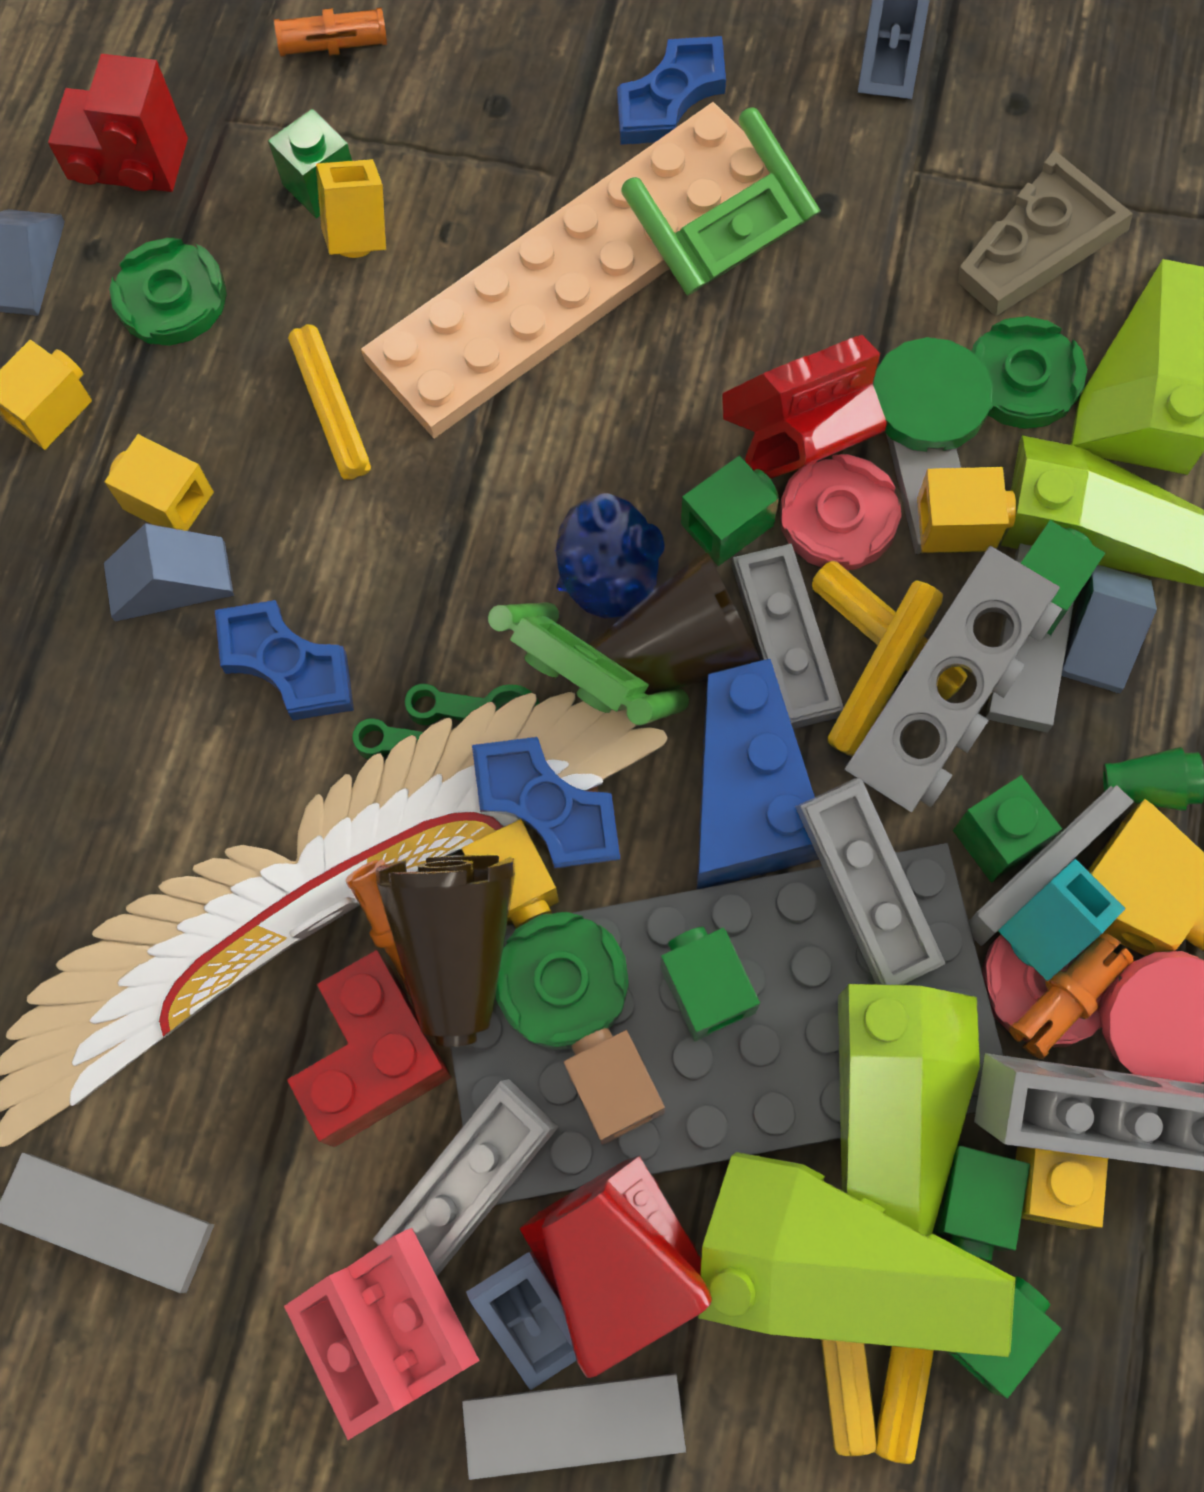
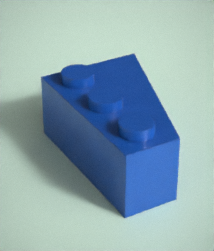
M771 659L708 674L705 698L696 890L724 885L819 860L795 806L815 796Z

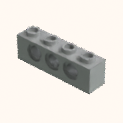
M989 546L844 770L857 778H861L863 782L911 813L920 801L932 807L953 776L942 769L956 746L968 753L989 721L978 714L992 692L1004 698L1023 670L1025 664L1015 659L1021 647L1029 636L1041 642L1060 614L1062 608L1052 603L1060 587L994 547ZM997 612L1009 619L1012 624L1013 634L1005 644L998 647H988L976 639L973 627L977 619L983 614ZM951 667H963L974 675L977 687L970 699L962 703H950L940 696L937 685L939 677L945 670ZM928 721L937 728L940 734L939 747L928 758L918 759L912 757L904 749L902 742L903 733L913 722Z
M985 1053L974 1122L1002 1143L1204 1171V1084Z

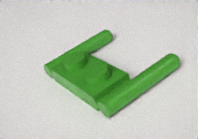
M754 107L745 109L740 114L738 122L770 174L688 223L676 233L673 231L641 179L633 177L626 180L622 185V195L687 296L789 234L821 212L762 115Z
M552 603L497 605L489 612L488 622L494 630L514 631L510 641L527 651L524 659L529 665L551 677H558L561 674L579 686L576 694L581 700L599 711L610 713L612 709L616 712L627 709L628 719L632 723L644 725L681 713L688 707V695L679 688L652 695L645 694L644 692L649 684L557 624L559 611Z

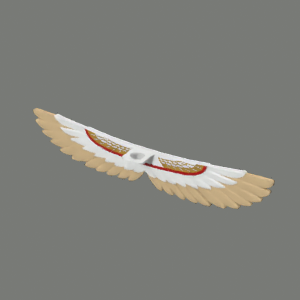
M572 692L550 697L536 706V694L529 693L514 698L497 711L494 703L488 702L472 711L454 729H452V720L446 718L431 725L420 735L418 741L415 736H408L391 749L385 762L381 753L372 756L358 773L354 785L351 775L345 774L330 788L325 802L320 794L316 795L306 806L298 830L296 861H290L268 849L239 845L225 850L226 856L230 859L212 858L194 865L193 871L202 877L184 876L163 881L158 887L166 895L150 894L138 898L126 907V911L132 914H121L106 920L92 932L94 937L103 940L77 949L60 959L56 966L64 972L44 981L27 996L29 1004L39 1006L24 1014L7 1031L6 1038L18 1041L0 1057V1076L9 1074L0 1081V1112L9 1109L0 1121V1147L15 1143L69 1106L79 1104L219 995L292 945L359 906L358 900L355 898L352 890L348 888L345 880L361 866L375 860L379 862L381 859L384 860L385 864L406 860L407 872H418V865L426 863V858L452 855L462 850V847L519 820L507 814L480 812L472 745L538 737L545 760L550 768L568 784L588 791L601 785L604 779L663 747L667 741L665 732L652 727L633 729L637 725L628 719L627 709L618 712L611 710L610 713H605L591 707L584 701L573 705L575 693Z

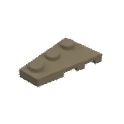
M1054 150L1044 162L1043 170L1032 184L1027 183L1017 195L1016 204L1002 221L995 222L961 264L958 283L994 316H998L1127 232L1133 213Z

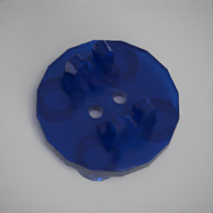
M605 493L585 498L570 508L559 527L555 551L560 577L556 588L560 591L568 592L570 597L590 614L604 619L624 616L649 596L656 585L659 566L658 558L663 554L665 546L664 537L660 529L653 524H648L646 518L631 502L615 495Z

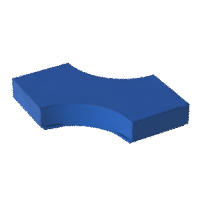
M722 36L668 39L666 54L655 70L639 80L622 83L617 87L620 145L655 143L677 127L680 118L693 104L713 95L725 94L726 73Z
M276 600L215 610L220 666L225 674H250L271 683L281 692L286 709L292 720L354 710L347 653L343 646L316 644L297 636L283 622Z
M538 737L472 745L480 812L507 814L521 819L529 825L546 844L554 869L620 860L611 793L584 791L562 780L546 762Z

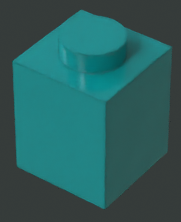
M1074 859L998 931L1011 944L1014 953L1022 962L1034 967L1046 981H1049L1097 939L1126 908Z

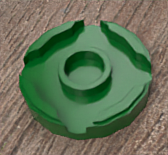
M163 238L146 242L129 252L119 264L121 271L118 273L116 281L112 277L109 287L112 308L128 332L146 343L166 346L192 341L208 331L222 314L227 296L224 276L219 264L209 251L196 244V247L186 245L182 239Z
M1024 316L1004 319L992 325L991 330L982 337L980 336L971 350L986 366L993 385L991 409L988 416L1001 424L1022 429L1048 426L1065 417L1077 402L1084 389L1087 366L1081 347L1074 339L1070 342L1067 337L1060 334L1062 328L1048 320Z
M926 337L904 342L886 354L877 368L873 380V387L886 420V430L884 432L890 439L911 450L927 452L928 448L937 449L944 447L943 451L960 447L976 436L991 409L993 385L986 366L971 350L951 340Z
M569 912L544 914L518 927L506 941L507 944L502 952L495 994L496 1001L510 1027L529 1042L555 1050L572 1048L571 1046L596 1031L604 1028L610 1029L621 1015L629 989L626 957L614 936L600 924L598 926L592 920L584 919L581 915Z

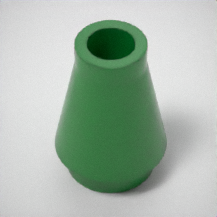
M1177 747L1118 763H1104L1103 790L1105 792L1110 786L1114 788L1117 785L1135 804H1140L1146 799L1155 807L1186 811L1187 805L1202 804L1204 800V768L1199 752L1184 753L1182 747Z

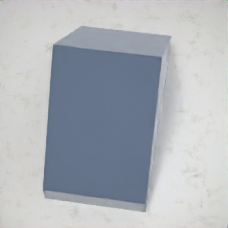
M872 0L866 29L858 93L912 99L930 0Z
M10 209L0 212V312L39 315L65 223L62 215Z
M145 523L104 562L111 617L115 622L234 596L226 546L222 537Z
M1097 565L1082 588L1065 651L1061 676L1116 693L1122 692L1157 611L1152 580Z
M533 1252L526 1253L466 1292L471 1304L530 1390L577 1361L561 1300Z

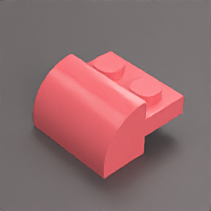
M412 1228L394 1235L350 1266L327 1276L284 1306L347 1440L480 1361Z

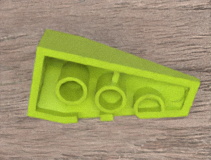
M1162 259L1078 399L1070 445L1082 447L1105 459L1186 475L1190 473L1204 452L1203 266Z
M1022 435L1019 441L1011 486L1016 499V517L1014 526L1006 528L1001 546L1018 549L1020 544L1033 546L1047 523L1051 520L1063 528H1071L1083 533L1089 538L1093 546L1104 551L1105 555L1098 565L1204 587L1203 509L1082 447Z
M848 984L838 995L842 1191L860 1201L865 1197L886 1208L884 1214L927 1236L932 1234L980 1068L977 997L918 985Z
M739 1152L731 1155L702 1246L701 1277L711 1292L712 1302L704 1312L698 1315L699 1319L770 1335L1002 1357L1009 1356L1012 1341L1015 1277L935 1234L925 1236L884 1214L886 1208L865 1197L860 1201L823 1181L824 1175L804 1164Z

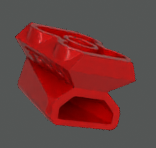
M863 335L856 336L762 373L722 393L723 420L755 432L745 457V462L752 470L760 469L771 479L807 466L883 433L886 430V420L873 387V380L880 357L877 349Z
M640 1156L622 1161L539 1211L519 1228L561 1300L576 1360L587 1378L601 1374L701 1314L712 1302L711 1292L701 1277V1258L698 1255L695 1244L685 1233L664 1198L658 1181L650 1174Z

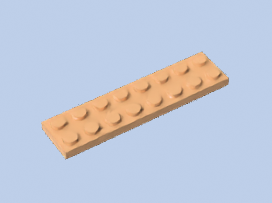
M712 102L361 348L364 361L435 439L670 269L622 195L621 188L626 180L633 177L641 179L669 225L676 233L688 223L770 173L744 131Z

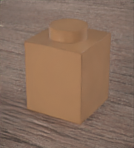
M604 1028L580 1039L571 1046L575 1056L563 1062L602 1145L664 1115L665 1106L627 1030L612 1036L609 1028Z

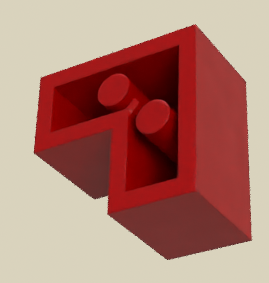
M101 54L89 91L65 88L48 144L68 180H75L87 185L101 183L125 186L137 191L158 190L173 192L188 137L157 60Z
M375 950L317 984L348 1044L287 1079L318 1141L335 1148L449 1080L452 1076L429 1035L421 1032L415 1010L391 966L380 952Z

